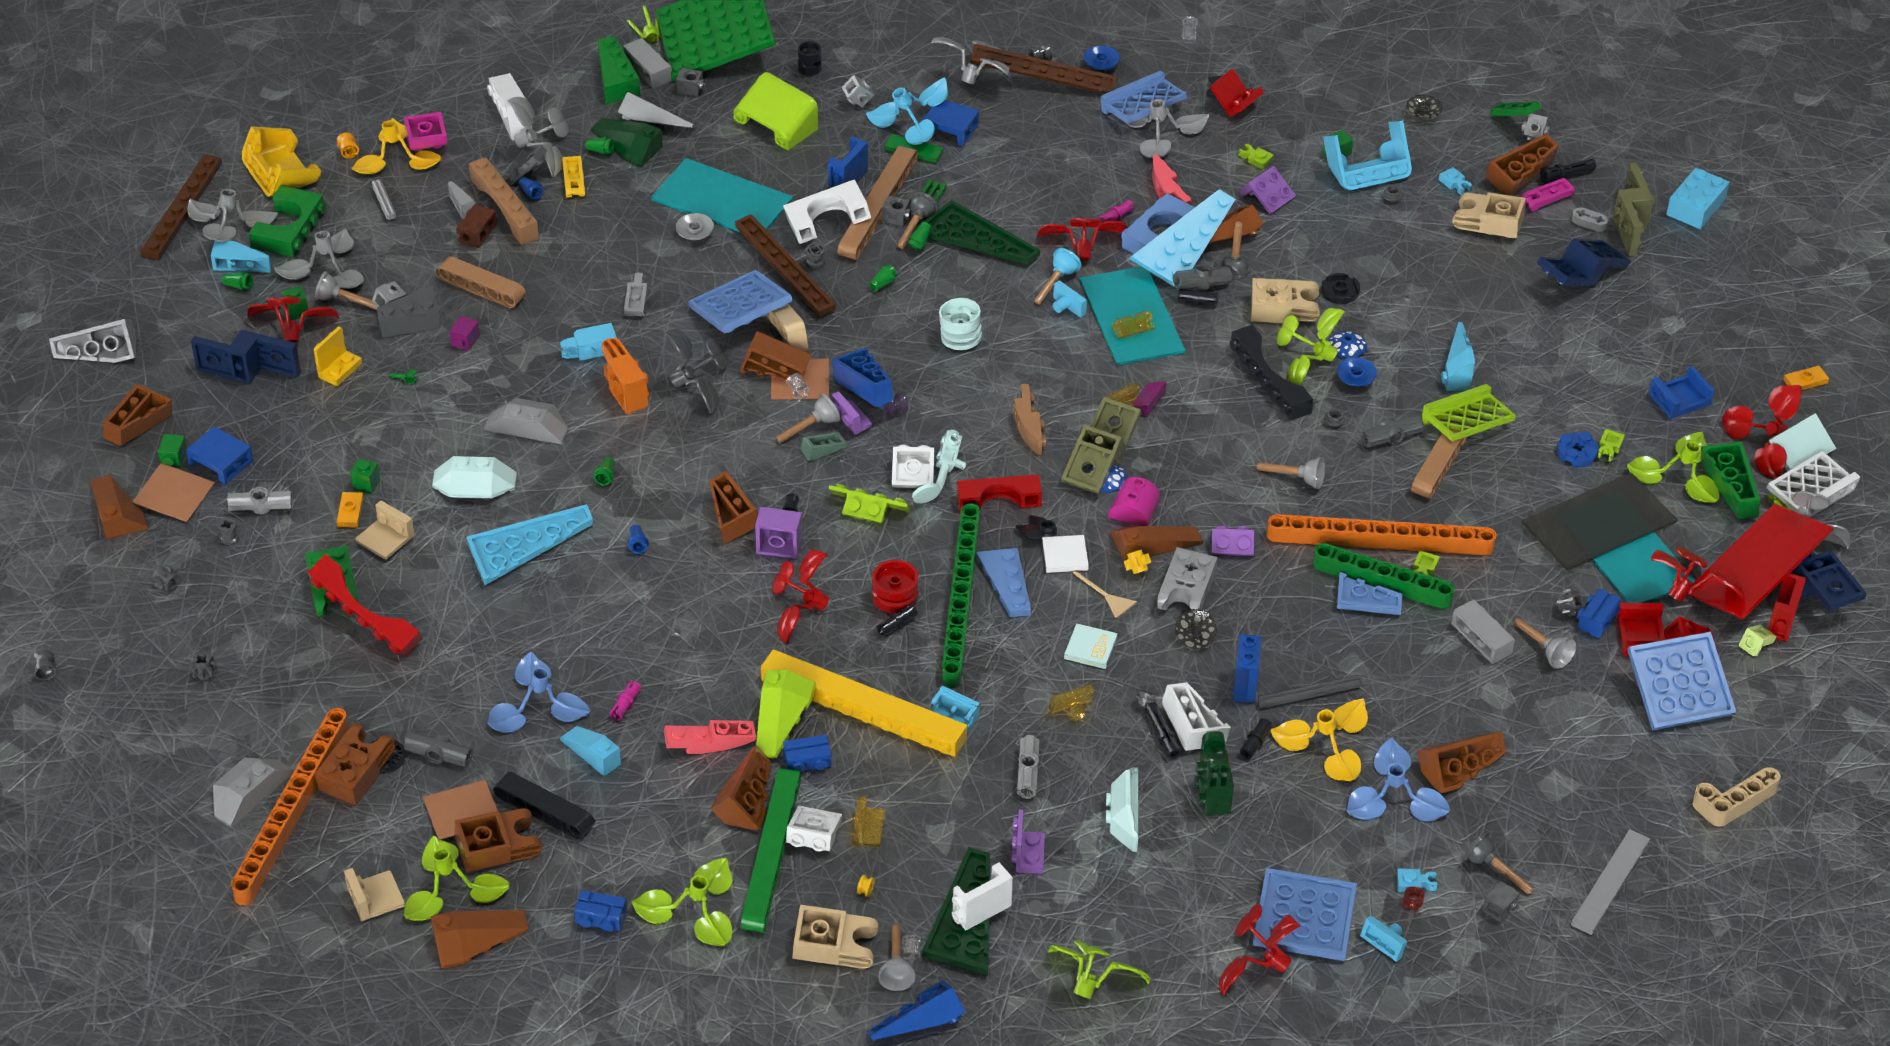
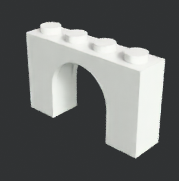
M855 179L783 205L787 220L799 244L817 238L813 220L825 211L843 210L848 213L853 225L871 218L867 202Z

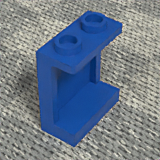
M944 100L941 104L930 107L928 114L923 116L922 121L925 119L931 120L935 129L957 135V144L964 146L979 125V110Z
M852 136L850 138V152L842 161L833 157L828 160V189L854 179L857 183L868 172V142Z
M1690 366L1686 375L1663 383L1659 377L1652 379L1649 395L1673 419L1711 405L1714 389L1702 377L1700 372L1693 366Z
M215 426L186 450L189 464L194 465L196 462H199L218 473L219 482L225 485L254 461L251 446Z
M1239 635L1233 701L1255 703L1261 636Z

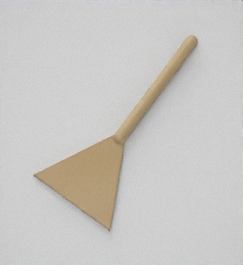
M1077 571L1073 572L1075 576L1105 597L1115 619L1137 603L1134 600L1110 595Z

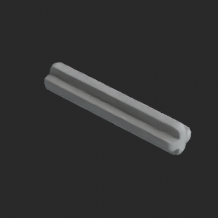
M380 179L373 180L372 187L386 219H395L396 212Z

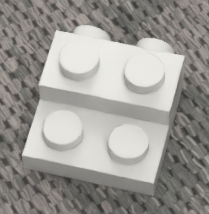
M899 445L898 447H893L892 488H919L933 483L934 448L927 445L918 447Z
M798 806L787 826L786 843H791L794 847H811L815 851H830L835 842L836 831L841 823L842 814Z

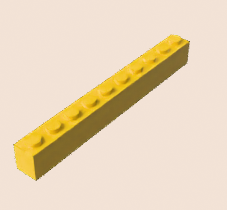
M773 649L761 665V681L763 682L767 670H789L816 683L812 701L824 707L842 712L844 715L852 716L865 723L880 727L885 731L900 735L903 738L918 742L923 746L938 750L943 754L956 757L967 740V725L777 650Z

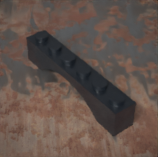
M1249 325L1232 331L1230 340L1232 351L1237 353L1241 362L1249 368L1252 376H1255L1260 382L1261 387L1266 389L1271 399L1278 404L1282 413L1286 414L1290 421L1311 414L1313 398L1306 389L1276 374L1264 360L1261 352L1262 336L1253 325Z

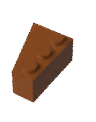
M136 383L104 420L103 438L123 446L172 416V399Z
M727 471L710 479L711 493L725 545L754 529L758 514L756 508Z

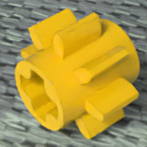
M1142 549L1127 554L1128 560L1124 561L1126 570L1132 569L1133 574L1148 570L1147 564L1152 563L1149 553L1143 554Z

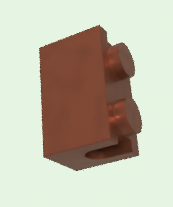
M474 205L467 212L463 221L457 225L456 233L460 234L458 241L480 248L497 225L496 211Z

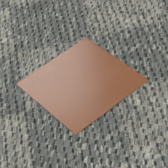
M810 359L800 383L775 379V376L771 375V400L819 399L823 393L829 397V359Z
M160 463L132 503L187 522L215 482Z
M486 780L423 797L438 840L455 835V820L498 811Z

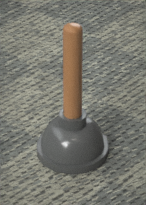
M915 192L911 195L910 208L913 212L912 219L897 244L899 249H904L909 240L908 238L913 233L919 220L930 217L939 209L937 201L932 196L923 192Z
M1240 221L1235 223L1232 252L1219 265V267L1228 266L1231 268L1232 280L1243 279L1250 272L1247 260L1240 253L1243 227Z
M1487 831L1482 833L1467 850L1463 859L1476 864L1485 862L1488 865H1493L1526 894H1531L1534 888L1497 858V854L1493 851L1494 842L1489 837L1490 833Z

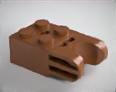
M358 723L352 724L316 771L315 778L318 790L356 806L380 775L381 768L392 755L395 749L394 738L382 735L377 741L366 744L363 743L366 738L363 725Z
M523 808L504 813L496 811L455 820V839L466 872L539 855L543 848L540 839L537 836H522L518 834V832L530 827L532 823L530 810Z

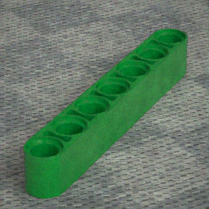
M1321 543L1315 547L1313 566L1316 570L1337 577L1342 572L1347 574V578L1353 580L1359 578L1364 580L1367 585L1373 587L1379 585L1401 593L1402 597L1437 608L1447 609L1452 605L1455 587L1449 581L1333 545Z

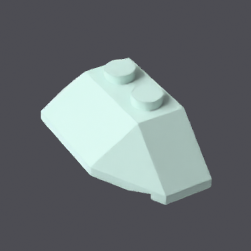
M453 456L434 471L432 488L439 490L448 497L494 498L507 491L515 490L517 472L495 457Z
M1133 767L1125 770L1111 784V793H1106V806H1110V810H1106V824H1110V833L1132 852H1137L1138 768Z

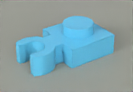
M1454 167L1439 174L1438 180L1449 189L1456 188L1457 193L1460 195L1464 194L1465 189L1469 192L1472 189V184L1465 181L1466 177Z
M1397 868L1398 892L1421 893L1422 888L1435 891L1438 884L1437 882L1430 881H1436L1437 873L1427 872L1424 875L1421 874L1420 869Z

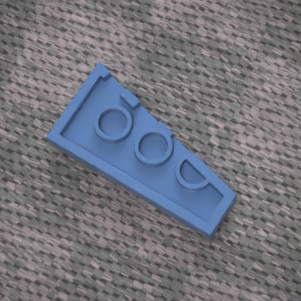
M1018 548L976 552L977 561L983 566L985 575L991 580V585L999 594V599L1009 617L1031 615V607Z

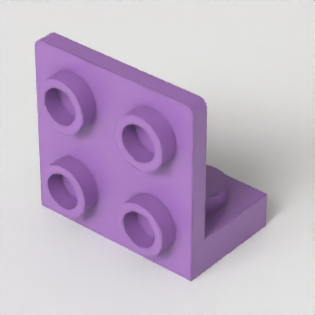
M1275 166L1263 172L1239 191L1242 197H1245L1247 194L1251 196L1255 194L1269 214L1296 196Z
M1019 809L1018 818L1014 817L1013 831L1018 832H1013L1012 863H1016V873L1043 874L1045 833L1022 831L1023 809Z

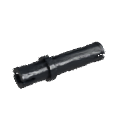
M1157 703L1147 704L1144 709L1159 736V743L1165 747L1169 758L1175 759L1179 757L1182 752L1175 740L1176 736L1173 731H1170Z

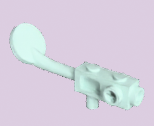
M947 430L941 438V446L936 456L937 461L935 465L940 468L935 484H926L916 489L912 494L915 503H926L935 499L945 484L947 472H951L954 466L962 470L965 468L966 462L957 459L962 436L959 435L958 431Z

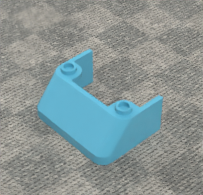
M1403 121L1388 122L1391 141L1384 142L1380 146L1379 159L1353 165H1347L1346 157L1341 154L1337 135L1323 136L1328 166L1344 189H1359L1403 179L1411 174L1412 166Z

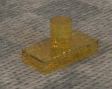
M1135 382L1106 396V398L1133 406L1131 401L1137 398L1140 387Z
M1087 685L1051 697L1048 706L1051 714L1069 709L1073 720L1082 719L1085 716V712L1081 705L1092 701L1094 695L1092 685Z

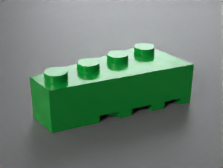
M615 35L599 39L598 53L605 103L609 104L624 100L627 92L640 96L639 77Z
M1743 442L1701 446L1700 464L1714 481L1738 519L1759 517L1760 498Z

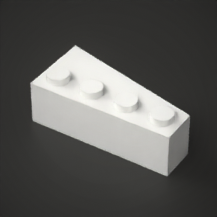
M509 73L489 78L490 85H487V89L513 141L515 134L520 133L524 126L519 122L512 106L507 100L514 97H525Z

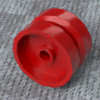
M888 560L879 564L872 573V600L875 606L881 611L890 614L898 613L909 604L915 606L918 601V572L916 568L909 562L902 560Z

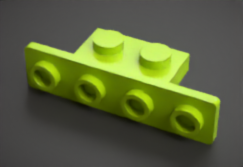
M841 484L829 485L828 488L831 494L846 497L842 514L845 516L883 525L887 508L910 512L911 509L906 503L907 501L900 498L890 500L887 499V496L875 493L873 496L867 494V491L862 489L848 490L847 486Z

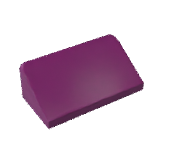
M1167 382L1148 383L1131 406L1141 409V414L1148 416L1166 393Z

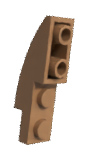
M1021 384V397L1014 398L1016 426L1030 449L1037 455H1042V447H1046V436L1042 434L1044 432V420H1040V412H1035V406H1031V404H1034V393L1030 392L1029 384Z

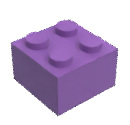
M760 507L755 524L756 554L798 559L803 542L802 512Z

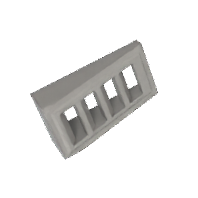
M450 181L448 182L449 197L461 218L464 219L467 212L476 205L475 201L454 182Z

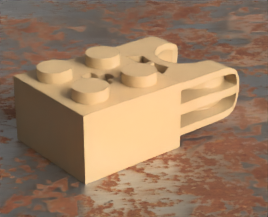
M1490 192L1487 195L1464 193L1459 199L1460 209L1453 216V225L1461 230L1517 238L1524 219L1526 198Z
M1253 278L1251 322L1283 323L1284 319L1289 315L1296 316L1299 321H1316L1320 315V308L1317 303L1312 301L1316 300L1319 296V285L1313 281Z
M800 905L792 959L861 969L869 968L873 964V953L870 949L859 946L854 941L862 938H873L878 932V922L870 917L846 914V911Z

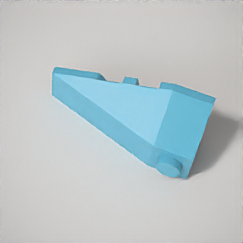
M1458 322L1445 371L1441 373V381L1445 383L1446 391H1467L1471 389L1475 359L1472 346L1469 345V338H1466V330L1462 322Z

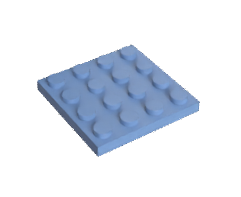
M754 270L691 299L688 303L692 310L721 332L729 333L741 325L751 323L752 320L758 317L768 315L769 312L775 309L785 307L786 304L793 300L791 294L757 270Z
M1711 632L1631 646L1627 649L1652 731L1733 716L1737 713Z
M1266 868L1260 899L1262 914L1256 922L1255 930L1267 941L1271 936L1270 933L1273 927L1285 915H1291L1301 926L1277 943V946L1282 951L1345 961L1357 883ZM1254 935L1253 946L1267 948Z

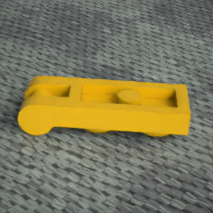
M581 156L562 157L566 198H571L572 195L585 196Z

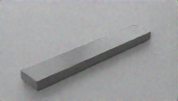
M1629 829L1574 916L1571 926L1590 935L1594 933L1647 848L1650 838Z

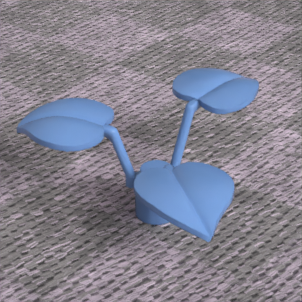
M529 652L519 662L515 670L517 682L524 686L529 685L520 708L517 710L515 706L508 703L498 704L491 709L487 724L499 732L512 733L520 730L526 723V718L520 713L524 710L532 691L536 693L548 691L550 700L554 703L551 706V713L560 721L572 722L583 718L590 713V708L583 700L571 693H559L555 699L551 689L552 685L548 683L551 679L550 668L538 659L533 652Z
M1393 738L1388 739L1380 747L1374 759L1375 770L1380 775H1387V780L1381 793L1378 795L1377 791L1372 787H1359L1350 795L1346 809L1348 814L1357 819H1376L1386 810V803L1381 798L1384 796L1388 786L1391 785L1397 788L1405 785L1410 798L1413 799L1410 804V811L1418 820L1425 822L1434 821L1448 815L1450 812V807L1445 798L1434 789L1420 788L1416 796L1413 794L1408 779L1405 778V773L1411 767L1410 755Z

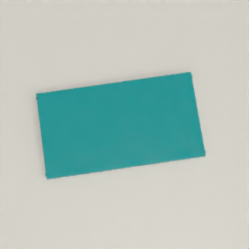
M685 158L652 195L651 200L688 214H704L710 217L715 224L739 232L735 227V221L750 214L768 230L784 211L783 205L793 201V196Z
M1141 266L1079 277V281L1116 365L1185 353L1181 339L1148 270Z
M1621 492L1557 514V519L1627 603H1649L1669 595L1668 592L1673 586L1678 570L1663 562L1651 561V557L1655 550H1661L1677 561L1678 559ZM1689 574L1687 579L1693 584L1695 579Z

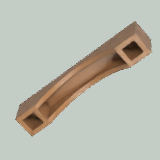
M484 157L469 163L472 183L479 191L486 192L496 202L519 243L525 245L538 240L539 234L536 219L490 161Z

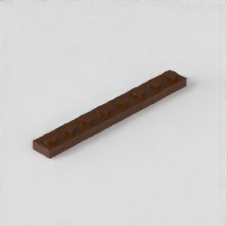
M974 44L970 63L977 65L982 63L980 58L999 61L1009 66V72L1102 94L1113 91L1117 81V76L979 44ZM985 64V65H984V66H986V67H990V68H994V69H999V68H997V67H995V66H993V65H991V64Z
M205 154L202 156L141 249L142 257L155 260L161 259L189 216L187 211L189 199L198 202L222 165L221 157Z
M752 214L735 221V227L818 317L836 310V304Z

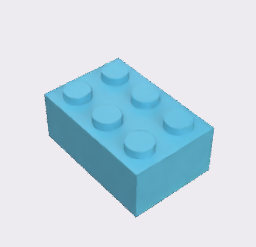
M1695 168L1670 197L1666 215L1701 230L1726 200L1730 182Z

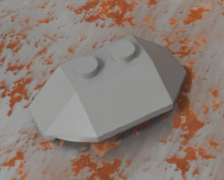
M520 398L513 399L491 413L484 427L485 431L561 445L568 433V427L555 405Z
M244 757L213 784L215 818L232 828L294 773V770L276 759Z

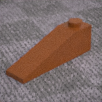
M111 475L90 480L106 539L148 529L143 511L135 503H132L133 500Z
M524 910L452 911L431 916L433 935L441 969L466 964L472 961V957L481 952L485 954L491 951V947L500 942L506 943L529 931Z

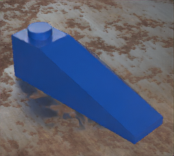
M941 980L918 994L917 1002L904 1004L900 1007L897 1016L890 1015L868 1030L867 1034L872 1040L948 1022L951 1024L958 1021L962 1017L961 1014L966 1011L953 987L944 980Z

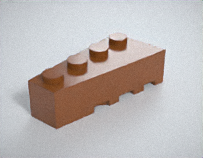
M1546 133L1491 160L1485 177L1503 195L1515 196L1540 174L1541 168L1547 167L1554 161L1559 145Z

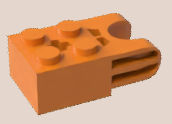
M609 338L602 342V353L607 364L603 368L604 375L609 381V390L626 414L648 407L650 394L647 388L649 379L646 372L641 371L638 361L632 358L619 339Z

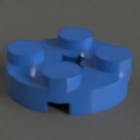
M1589 432L1563 434L1557 447L1558 457L1563 462L1566 460L1571 462V466L1574 467L1591 465L1597 459L1599 446Z

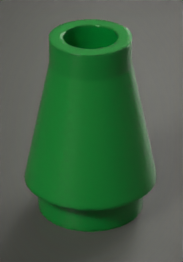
M609 137L587 139L585 142L586 150L604 155L612 154L614 151V140Z
M922 221L921 225L908 238V245L918 251L925 248L932 226Z
M889 264L882 266L872 281L869 282L871 289L877 292L879 289L894 282L898 276L896 270Z
M246 271L224 274L222 283L223 285L246 291L251 289L253 277Z
M604 458L603 462L594 471L593 476L597 484L605 486L613 481L615 461L612 458Z

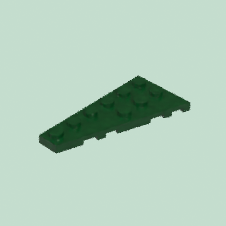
M953 200L949 201L924 221L932 226L928 238L1025 265H1029L1040 256V249Z
M968 847L922 950L923 957L988 976L989 918L965 930L952 917L953 888L959 886L964 893H968L990 881V853Z

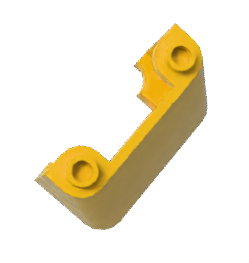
M251 126L242 150V161L266 196L273 197L280 185L300 189L314 184L320 179V168L316 164H310L308 168H305L294 153L298 145V139L291 129Z

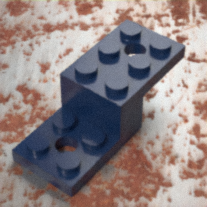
M1573 238L1562 258L1540 257L1537 264L1542 267L1543 272L1553 275L1556 278V282L1563 286L1582 285L1587 287L1596 286L1603 272L1609 266L1615 268L1628 267L1631 260L1604 240Z
M241 330L231 345L194 336L191 340L196 370L248 384L252 383L261 368L297 378L301 373L296 343L246 330Z
M1832 550L1818 555L1812 551L1790 573L1806 578L1800 599L1816 595L1828 611L1866 598L1867 593Z

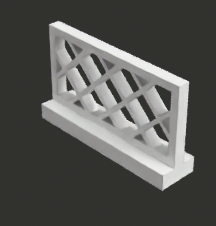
M1821 451L1768 483L1766 488L1792 511L1805 516L1806 507L1797 506L1791 500L1795 492H1791V487L1801 489V491H1815V494L1827 497L1830 506L1853 492L1860 480V476L1856 472L1849 474ZM1821 459L1827 466L1817 465V461ZM1804 469L1813 470L1814 475L1804 473ZM1818 471L1828 472V477L1819 476ZM1832 473L1839 474L1842 479L1832 478ZM1790 477L1800 478V483L1790 481ZM1804 479L1813 480L1814 485L1805 484ZM1819 482L1829 483V487L1819 486ZM1776 486H1786L1787 491L1779 490ZM1810 508L1808 517L1811 518L1824 509Z

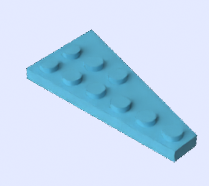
M1219 189L1132 255L1130 260L1174 286L1173 274L1176 271L1193 269L1236 199Z
M586 504L467 536L466 540L483 583L487 585L593 525V517Z

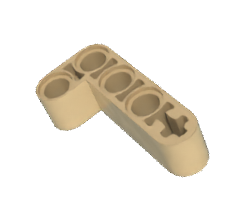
M786 304L783 308L775 309L765 316L782 335L784 343L809 353L805 324L789 304Z
M1767 767L1723 794L1709 783H1700L1696 787L1692 804L1712 825L1722 827L1774 796L1781 776L1778 770Z

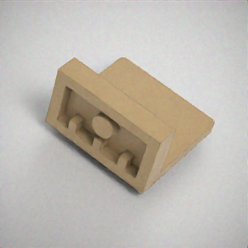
M380 500L375 505L377 520L355 539L356 543L386 560L415 535L412 518Z
M353 868L344 871L348 892L361 921L405 906L391 871L362 879L360 875L356 876Z

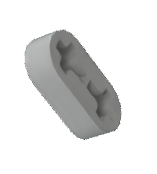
M1580 207L1574 209L1572 222L1578 226L1602 232L1607 228L1608 218L1601 213Z

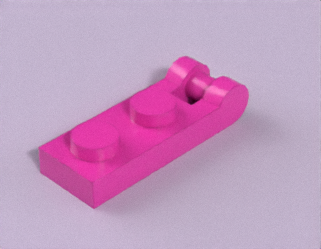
M1565 178L1527 191L1521 197L1526 198L1525 204L1528 205L1532 212H1535L1544 205L1573 195L1575 188Z

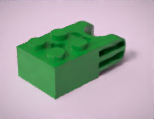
M348 546L305 553L308 571L324 554L340 565L345 574L348 591L359 603ZM311 584L317 617L327 615V607L332 601L325 595V590L322 588L318 590Z

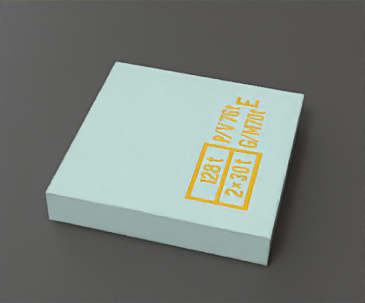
M1076 623L1065 651L1064 659L1106 669L1117 641L1118 633Z

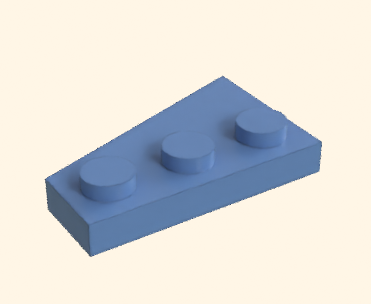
M1340 572L1337 609L1401 615L1402 594L1379 585L1376 587L1367 585L1364 580L1359 578L1357 580L1347 578V574Z

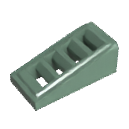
M839 432L803 437L801 452L808 461H812L847 448L848 444Z

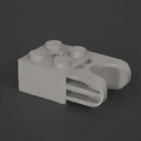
M1177 547L1158 595L1157 608L1167 610L1172 603L1183 602L1189 606V613L1193 614L1190 617L1195 618L1196 615L1199 616L1216 575L1218 557Z

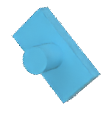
M1060 280L1054 283L1053 298L1056 300L1053 303L1054 310L1060 313L1068 308L1080 318L1086 315L1087 299Z
M1372 915L1365 920L1360 934L1362 938L1396 962L1402 958L1408 942L1400 936L1402 929L1398 924L1393 923L1387 927Z

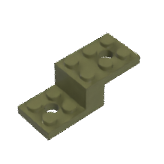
M1637 162L1629 163L1625 187L1618 190L1612 218L1629 256L1637 255L1638 247L1641 245V233H1643L1644 228L1648 227V222L1652 217L1651 208L1655 203L1654 195L1650 193L1648 182H1645L1643 171L1640 170Z
M1103 397L1091 427L1084 424L1061 481L1100 495L1112 465L1119 466L1142 413L1141 409ZM1112 419H1120L1118 426L1112 427L1109 425ZM1087 464L1094 466L1090 473L1083 472V467Z

